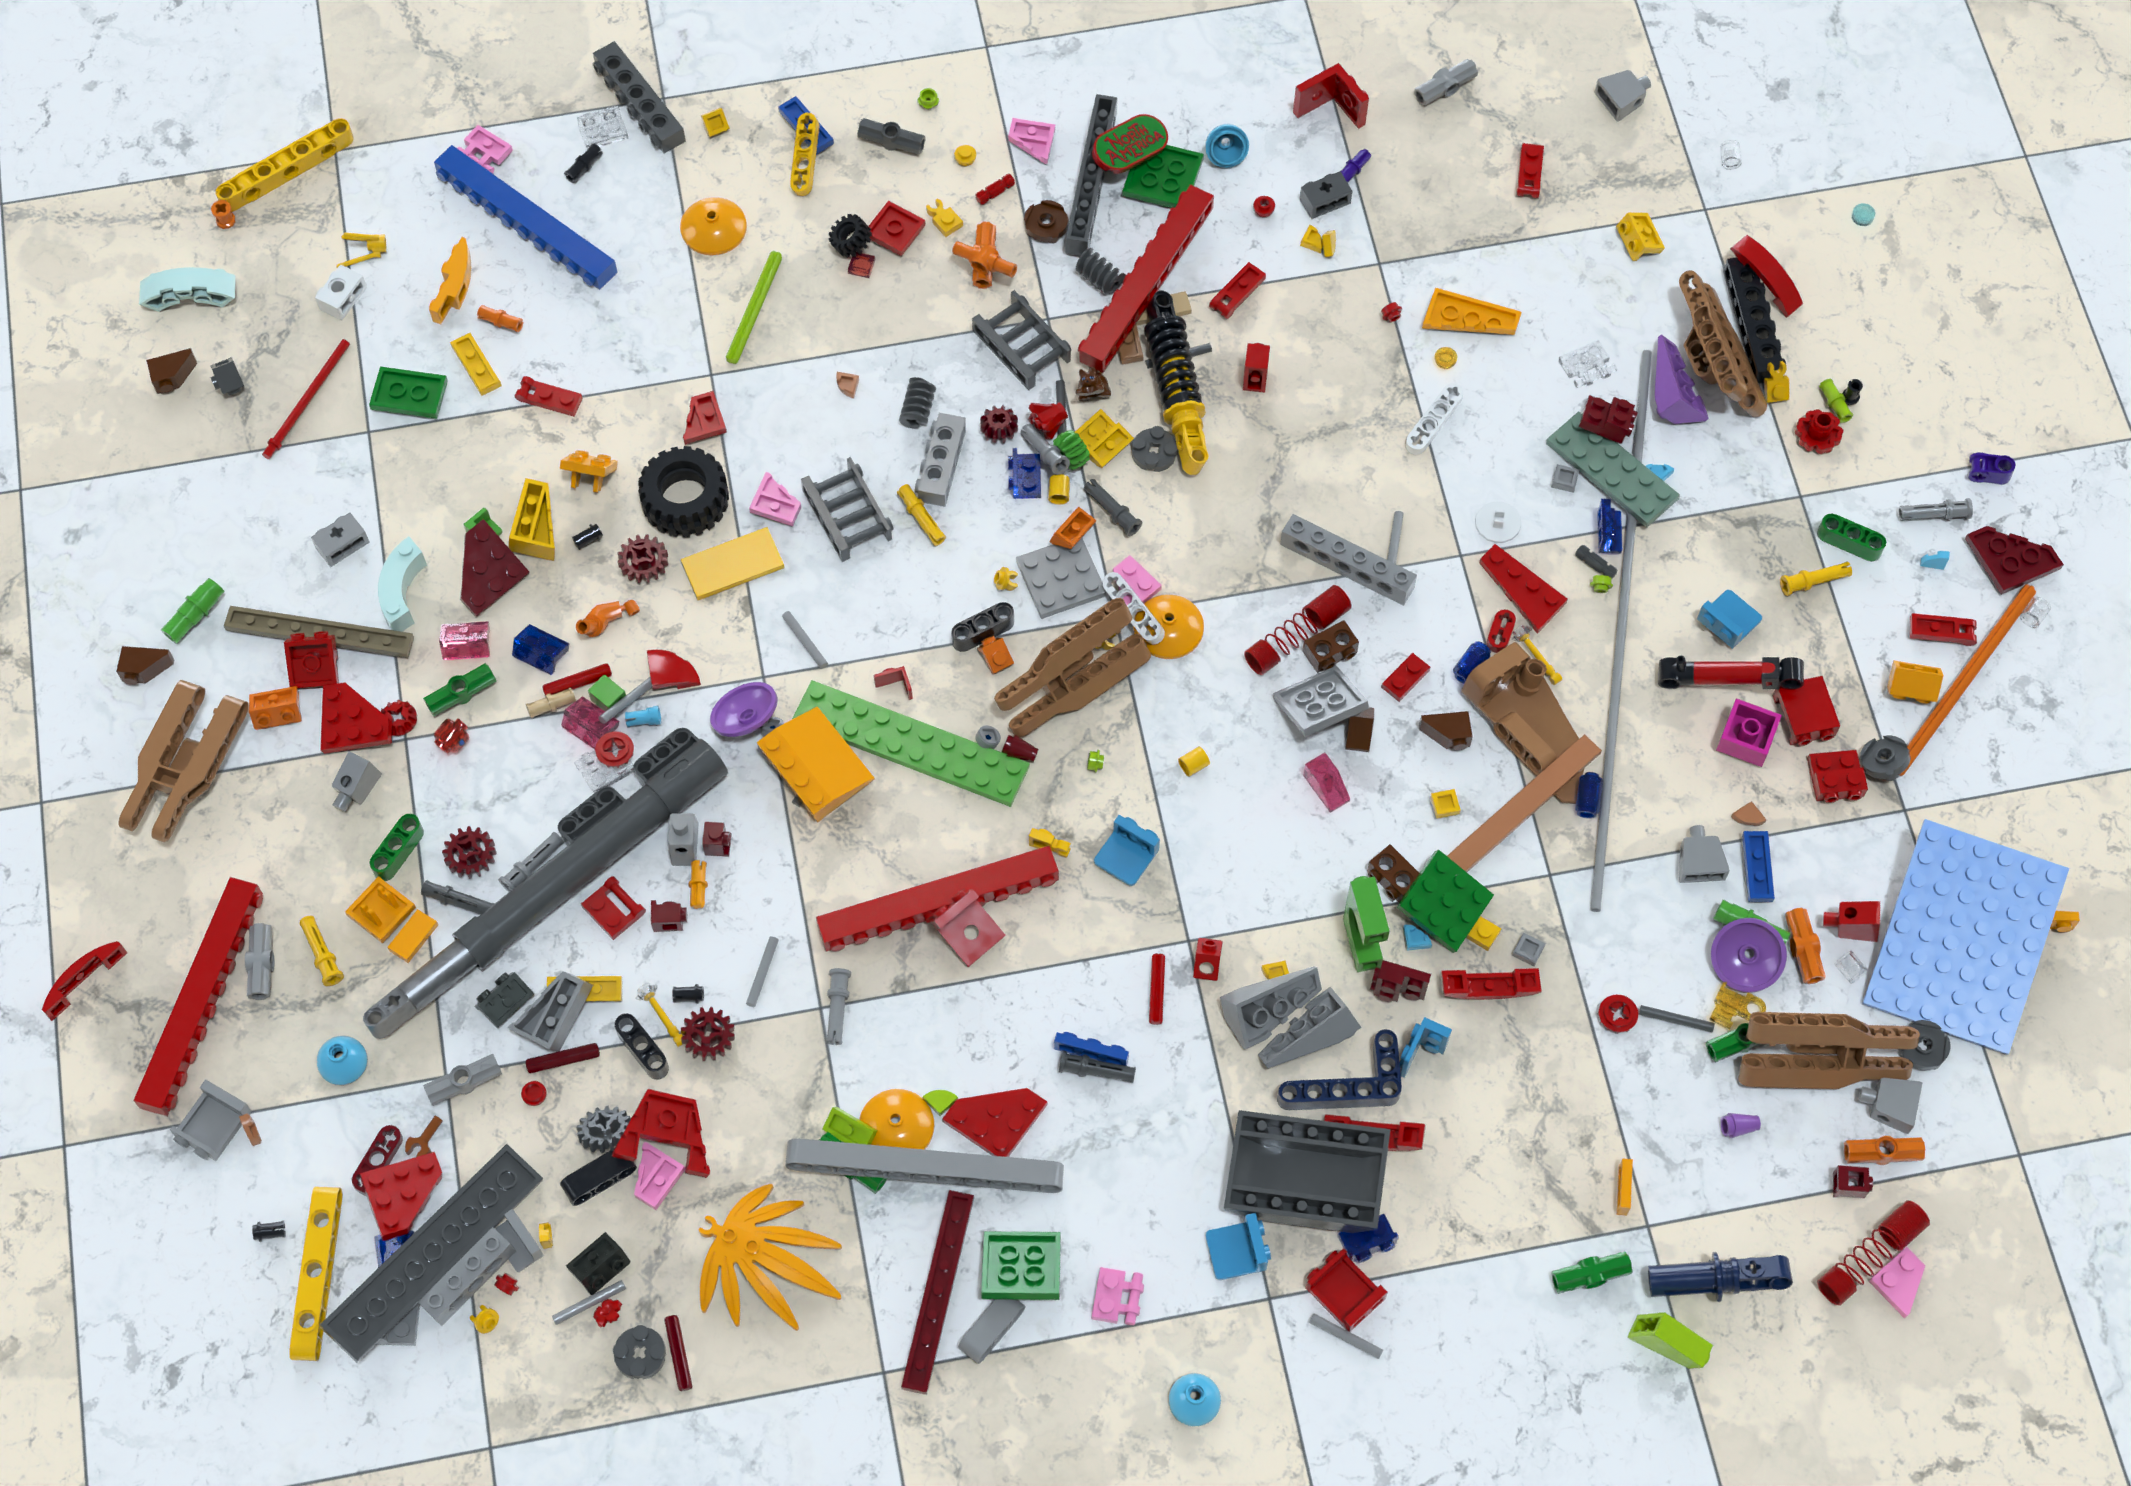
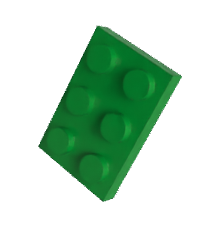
M380 366L369 407L371 410L437 419L448 382L447 376Z

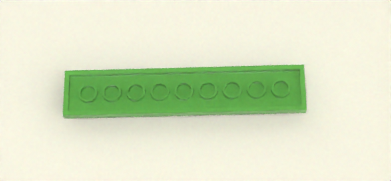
M811 680L792 718L794 719L818 706L848 745L1009 807L1012 806L1030 767V763L1007 757V754L992 748H982L976 742Z

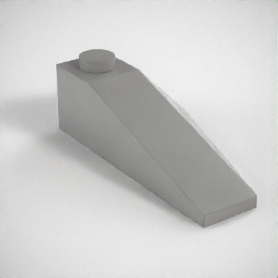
M1313 966L1241 987L1220 997L1224 1018L1244 1049H1248L1268 1039L1272 1035L1271 1031L1274 1028L1288 1021V1016L1294 1010L1302 1008L1322 990L1318 969Z
M1331 987L1312 999L1305 1006L1307 1011L1299 1019L1294 1017L1289 1022L1290 1028L1285 1033L1278 1034L1258 1054L1267 1068L1338 1044L1352 1037L1361 1028L1348 1007Z

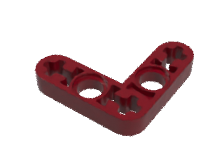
M386 1125L379 1131L352 1176L353 1187L364 1196H366L364 1187L359 1182L360 1173L384 1167L391 1163L403 1141V1136L396 1126ZM394 1133L396 1139L394 1141L390 1140L387 1143L385 1136H391ZM385 1145L389 1152H386V1150L383 1149ZM378 1153L384 1155V1160L380 1165L375 1166L371 1164L373 1155Z

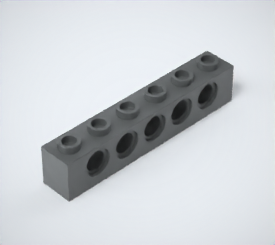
M615 41L593 52L594 63L592 64L598 75H603L609 89H614L618 101L627 106L629 115L638 120L640 129L643 133L647 132L655 148L659 147L664 154L686 142L684 128Z

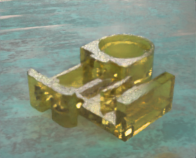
M1724 982L1714 1000L1716 1007L1709 1020L1730 1030L1733 1024L1731 1021L1733 1016L1736 1017L1738 1015L1749 1021L1751 1014L1747 1010V1005H1758L1760 1012L1766 1011V1005L1762 999L1755 995L1747 993L1745 997L1726 988L1727 982Z

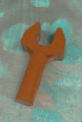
M434 1116L420 1137H409L405 1144L406 1154L410 1155L417 1146H420L421 1150L416 1157L431 1153L428 1142L443 1120Z

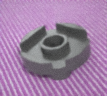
M1154 426L1153 428L1143 430L1133 439L1132 458L1141 469L1161 472L1173 465L1177 455L1176 440L1162 427ZM1153 446L1159 448V453L1149 451Z
M1892 735L1883 736L1884 739L1877 741L1874 738L1865 744L1860 753L1864 772L1874 778L1893 781L1906 770L1910 763L1911 755L1907 744L1901 738ZM1887 755H1890V758L1886 760H1882L1880 758L1881 756L1886 757Z
M1918 1020L1908 1025L1920 1032L1918 1044L1925 1040L1926 1045L1930 1046L1931 1049H1926L1925 1051L1919 1046L1914 1049H1899L1901 1057L1911 1061L1913 1068L1918 1070L1938 1069L1950 1053L1951 1045L1948 1036H1945L1944 1032L1941 1031L1942 1028L1932 1021Z
M638 1325L626 1330L617 1339L613 1347L614 1361L620 1372L628 1378H651L664 1365L666 1355L665 1343L655 1330ZM636 1348H646L644 1351L646 1356L643 1359L641 1357L636 1359L633 1357Z

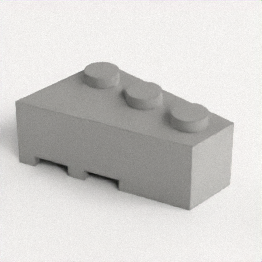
M562 971L541 993L542 995L532 1005H529L524 1010L525 1012L507 1028L550 1050L558 1052L561 1050L593 985L573 974Z

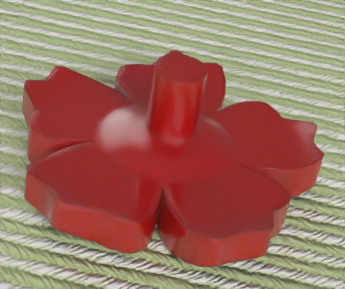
M607 1299L601 1303V1306L597 1307L593 1318L596 1319L599 1327H605L607 1322L612 1323L620 1317L617 1312L621 1310L622 1303L619 1300Z

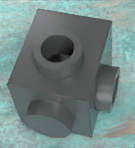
M232 357L210 365L214 376L210 378L216 390L221 389L222 394L228 393V395L241 391L240 387H243L244 384Z

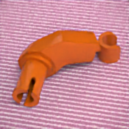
M629 600L621 606L619 601L599 604L583 620H579L576 623V630L580 634L596 637L602 634L609 622L623 617V611L626 610L629 616L637 614L640 611L639 606L634 600Z

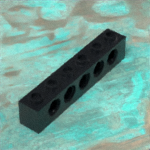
M1737 257L1728 258L1723 270L1746 356L1758 384L1764 383V378H1771V374L1767 370L1768 363H1772L1774 370H1778L1780 361H1783L1785 364L1786 361L1780 354L1781 343L1779 339H1776L1775 321L1771 320L1770 317L1771 308L1769 301H1766L1764 296V283L1760 281L1759 276L1748 263L1743 266Z

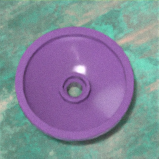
M751 682L740 685L727 692L715 704L710 715L711 725L718 734L726 737H740L750 734L761 728L772 717L778 703L777 694L770 685L763 682Z
M1740 918L1726 924L1718 932L1711 948V961L1716 974L1726 985L1738 991L1756 992L1768 988L1779 979L1786 965L1787 950L1782 936L1772 925L1756 918ZM1752 949L1754 956L1751 958L1747 957L1745 951Z

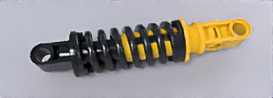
M1160 290L1154 294L1147 306L1150 322L1144 328V335L1149 343L1151 360L1154 364L1153 369L1156 374L1158 391L1161 395V404L1163 405L1164 422L1172 425L1171 429L1172 433L1176 436V446L1179 450L1183 470L1190 475H1196L1201 471L1209 457L1205 444V435L1202 431L1204 425L1201 419L1206 413L1205 405L1202 403L1201 394L1198 392L1200 388L1196 382L1195 366L1191 361L1192 354L1189 351V342L1186 341L1188 337L1185 331L1186 322L1182 317L1176 316L1172 296L1168 292Z

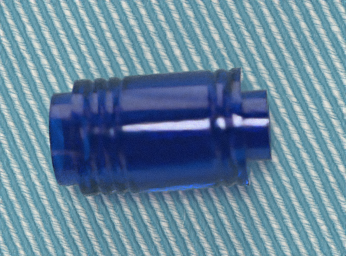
M1476 641L1468 647L1453 668L1454 677L1457 681L1465 684L1472 670L1491 657V650L1486 644Z
M1586 772L1585 775L1579 777L1575 810L1577 815L1582 818H1595L1600 811L1603 779L1597 773Z

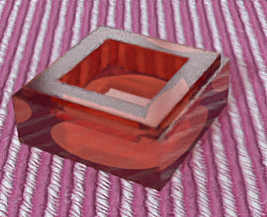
M856 252V256L852 257L849 263L848 274L870 278L875 263V256Z

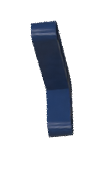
M1383 1029L1375 1036L1373 1044L1375 1077L1286 1081L1279 1087L1278 1105L1284 1110L1382 1107L1396 1104L1402 1089L1396 1034L1391 1030ZM1385 1040L1388 1041L1391 1044V1046L1387 1048L1382 1047L1379 1044V1042ZM1389 1064L1393 1067V1070L1385 1071L1381 1065ZM1392 1088L1395 1094L1387 1095L1383 1089ZM1367 1089L1370 1095L1362 1096L1358 1090ZM1342 1090L1345 1096L1337 1097L1333 1094V1091ZM1316 1091L1320 1094V1097L1311 1098L1308 1093ZM1291 1092L1295 1095V1098L1291 1100L1286 1099L1283 1094Z

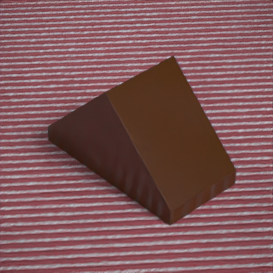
M1369 707V709L1349 717L1346 750L1370 751L1374 708Z

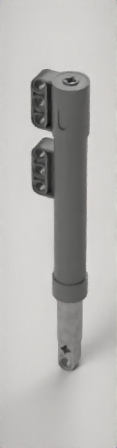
M678 728L636 760L633 770L642 788L627 800L614 788L606 786L599 789L562 818L558 823V831L567 847L478 917H473L452 934L455 939L454 942L369 1008L363 1016V1021L371 1034L378 1039L387 1037L474 967L480 970L484 969L503 954L507 946L670 818V814L680 813L728 774V770L715 750L703 739L696 737L689 729Z

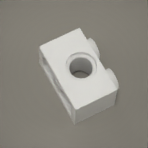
M340 264L337 270L330 274L326 284L317 291L315 299L319 309L342 321L366 290L367 286L364 277Z

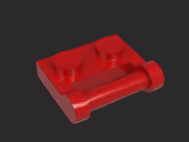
M614 876L608 878L603 886L581 903L582 908L612 940L616 939L646 912V909L641 904H637L619 885V881ZM613 892L631 911L627 916L607 897L609 893Z

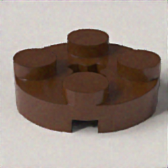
M1043 200L1041 204L1035 206L1032 204L1024 215L1026 234L1041 242H1058L1059 238L1068 229V215L1064 211V207L1052 200ZM1046 218H1049V219H1050V223H1049V224H1043V222H1041V220H1044V221H1045Z

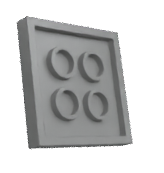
M1083 538L1072 549L1052 544L1016 557V563L1041 619L1107 596V592L1103 587L1101 578Z
M1337 666L1273 693L1276 703L1305 737L1369 709L1366 698Z

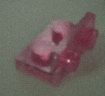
M489 621L442 624L439 638L442 659L489 657Z
M582 696L564 710L561 726L595 749L598 740L606 733L615 731L620 721L613 717L607 723L602 724L599 716L605 711Z

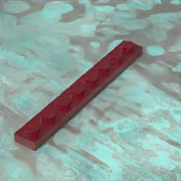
M949 1190L902 1381V1390L925 1395L928 1393L974 1202V1195Z

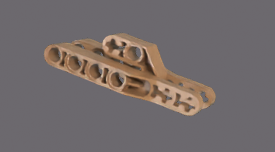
M1692 270L1684 272L1679 278V285L1691 311L1693 328L1684 343V348L1694 372L1708 384L1718 383L1721 391L1733 401H1738L1740 407L1751 416H1762L1767 410V402L1755 378L1740 339L1729 322L1715 289L1709 284L1703 283L1702 278ZM1691 278H1692V284L1696 287L1695 289H1692V288L1688 285V284L1690 283L1689 280H1690Z
M1115 598L1046 645L1042 648L1026 673L996 693L994 699L1002 711L1014 708L1041 688L1046 693L1045 696L1009 722V727L1014 736H1026L1058 713L1083 708L1150 660L1151 653L1143 637L1140 634H1133L1087 665L1094 656L1091 650L1102 646L1101 643L1115 633L1119 634L1120 630L1132 621V615L1124 599Z
M179 680L138 756V782L121 812L118 823L119 827L134 831L140 823L156 790L170 795L152 828L151 836L155 840L167 842L174 832L186 806L210 787L247 715L248 702L225 695L218 708H214V715L207 729L204 728L202 731L203 736L200 742L186 738L181 744L204 700L205 688Z
M1754 1012L1750 1015L1746 1039L1754 1043L1769 1044L1770 1046L1786 1044V1047L1795 1053L1837 1055L1745 1054L1742 1057L1738 1080L1747 1087L1840 1089L1865 1079L1880 1080L1881 1078L1907 1080L1911 1077L1913 1069L1911 1061L1903 1057L1866 1056L1867 1048L1914 1049L1918 1046L1920 1032L1910 1026L1867 1025L1847 1014Z

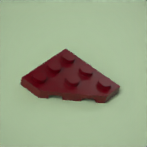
M484 519L465 533L460 600L477 617L530 573Z
M1990 526L1973 531L1965 537V540L2001 595L2062 569L2064 565L2052 546L2044 543L2041 545L2029 542L2028 538L2012 533L2009 535L1996 531V528Z

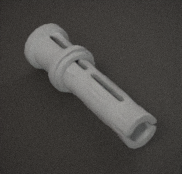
M1032 424L1024 425L1022 428L1027 434L1021 430V435L1041 454V460L1045 464H1049L1051 471L1056 475L1066 472L1070 466V460L1060 454L1057 446L1050 445Z
M1966 498L1965 501L1953 502L1948 499L1939 504L1899 506V518L1901 521L1944 517L1946 520H1952L1955 517L1971 519L1973 515V505L1970 498Z
M552 832L522 862H516L513 865L514 868L507 875L501 876L498 879L500 884L508 892L513 890L532 875V872L564 843L563 839L556 832Z
M834 968L829 971L831 987L827 991V995L831 1001L826 1043L834 1045L835 1035L836 1045H841L845 1000L850 995L847 988L851 971Z

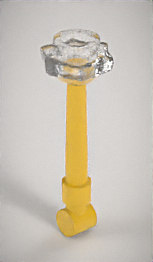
M1524 625L1517 627L1512 632L1514 636L1511 639L1516 642H1524L1535 658L1541 660L1546 665V674L1550 676L1549 680L1553 685L1562 681V676L1555 672L1552 665H1549L1529 639L1530 632L1532 631L1531 627H1525Z
M650 983L643 984L637 989L638 995L636 999L639 1001H649L667 1028V1032L673 1037L676 1046L683 1045L681 1042L683 1035L679 1034L677 1027L672 1024L654 998L658 986L656 984L650 985Z

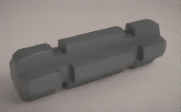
M1581 545L1577 549L1575 555L1582 561L1586 560L1585 563L1598 573L1602 572L1604 573L1603 575L1609 576L1612 579L1616 576L1617 568L1611 564L1607 565L1608 562L1595 552H1589L1590 549Z

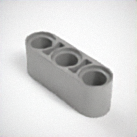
M995 1299L963 1337L958 1348L976 1363L980 1364L1021 1316L1026 1306L1017 1299Z

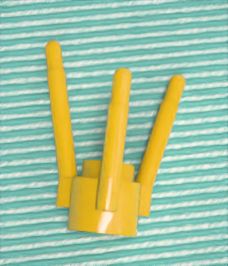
M345 232L341 236L342 239L367 241V249L372 251L370 254L340 263L343 266H349L371 258L381 257V252H387L385 234L369 235Z

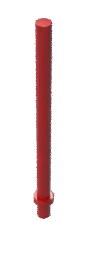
M341 340L276 435L268 440V446L262 453L263 457L270 459L274 452L282 447L281 442L349 347L350 343L347 340Z

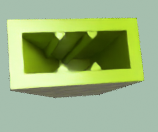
M1666 1312L1637 1315L1628 1334L1630 1340L1688 1369L1703 1368L1710 1359V1351L1713 1347L1711 1343Z

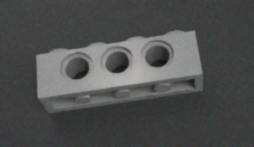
M939 412L937 421L933 420L932 440L927 441L925 450L927 458L926 460L922 459L920 467L922 476L921 479H917L915 484V492L918 493V499H922L924 503L946 507L966 433V417ZM933 477L939 478L937 480H931V478Z
M492 1227L418 1303L443 1326L516 1250Z

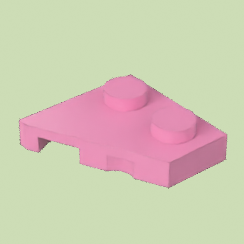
M1012 118L1008 141L1041 162L1048 164L1055 134V124Z
M766 472L749 510L750 513L793 526L800 512L801 503L794 496H791L782 484L779 485L769 472Z
M1906 1247L1873 1276L1869 1282L1905 1319L1910 1314L1925 1265Z

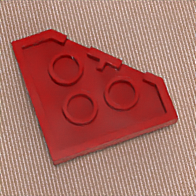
M345 682L323 686L320 750L324 754L392 744V721Z
M1028 1088L961 1098L954 1102L942 1118V1121L990 1155L1009 1157L1046 1108L1048 1101Z
M435 1152L360 1173V1179L382 1241L409 1233L418 1213H421L434 1187L441 1181L442 1170Z

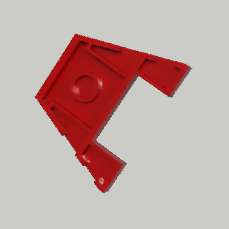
M647 1089L617 1143L612 1157L634 1162L637 1158L639 1138L687 1148L685 1173L707 1178L710 1175V1168L706 1162V1148L702 1142V1128L696 1100Z

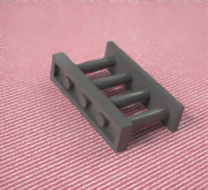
M1015 290L1011 292V305L990 320H984L980 314L972 318L973 332L1028 391L1036 386V372L1059 356L1067 364L1071 362V347L1066 340H1061L1029 306L1027 299L1023 295L1020 296ZM1017 311L1025 318L1024 321L1003 335L998 334L994 330L995 326ZM1031 326L1039 333L1038 336L1017 350L1012 349L1008 345L1009 341ZM1045 341L1053 348L1052 351L1032 365H1027L1022 360L1023 356Z
M851 457L847 458V471L825 481L813 483L809 475L801 479L802 491L842 562L850 559L849 549H852L853 545L882 532L887 541H891V531L894 530L889 517H884L862 476L864 475L858 463L854 464ZM852 478L858 487L830 501H823L820 496L823 491ZM863 496L868 505L840 519H833L830 514L832 509ZM873 514L878 523L850 537H843L840 532L842 527Z

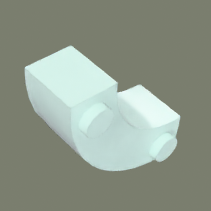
M175 268L150 274V276L140 282L139 305L158 312L169 306L180 304L182 299H194L196 303L212 304L223 308L235 298V275L227 273L223 269Z
M409 536L390 553L383 565L378 582L379 603L390 630L401 632L415 624L410 610L407 608V588L414 577L427 566L422 551Z

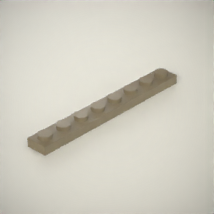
M237 606L229 607L224 623V628L227 631L286 640L290 638L291 634L304 633L305 637H314L315 632L328 631L329 635H335L336 647L403 658L409 657L414 640L413 634Z

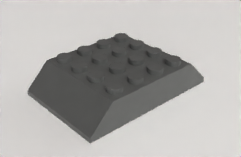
M1239 1110L1224 1209L1243 1217L1256 1213L1257 1220L1348 1233L1377 1230L1391 1130Z

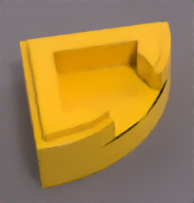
M1309 225L1300 246L1321 253L1323 247L1322 238L1318 230L1314 226Z
M1330 230L1322 235L1325 257L1333 256L1335 253L1336 232L1335 230Z
M1286 960L1262 965L1261 967L1264 976L1268 980L1289 974Z
M549 1222L539 1224V1241L543 1249L552 1248L553 1246L552 1230Z

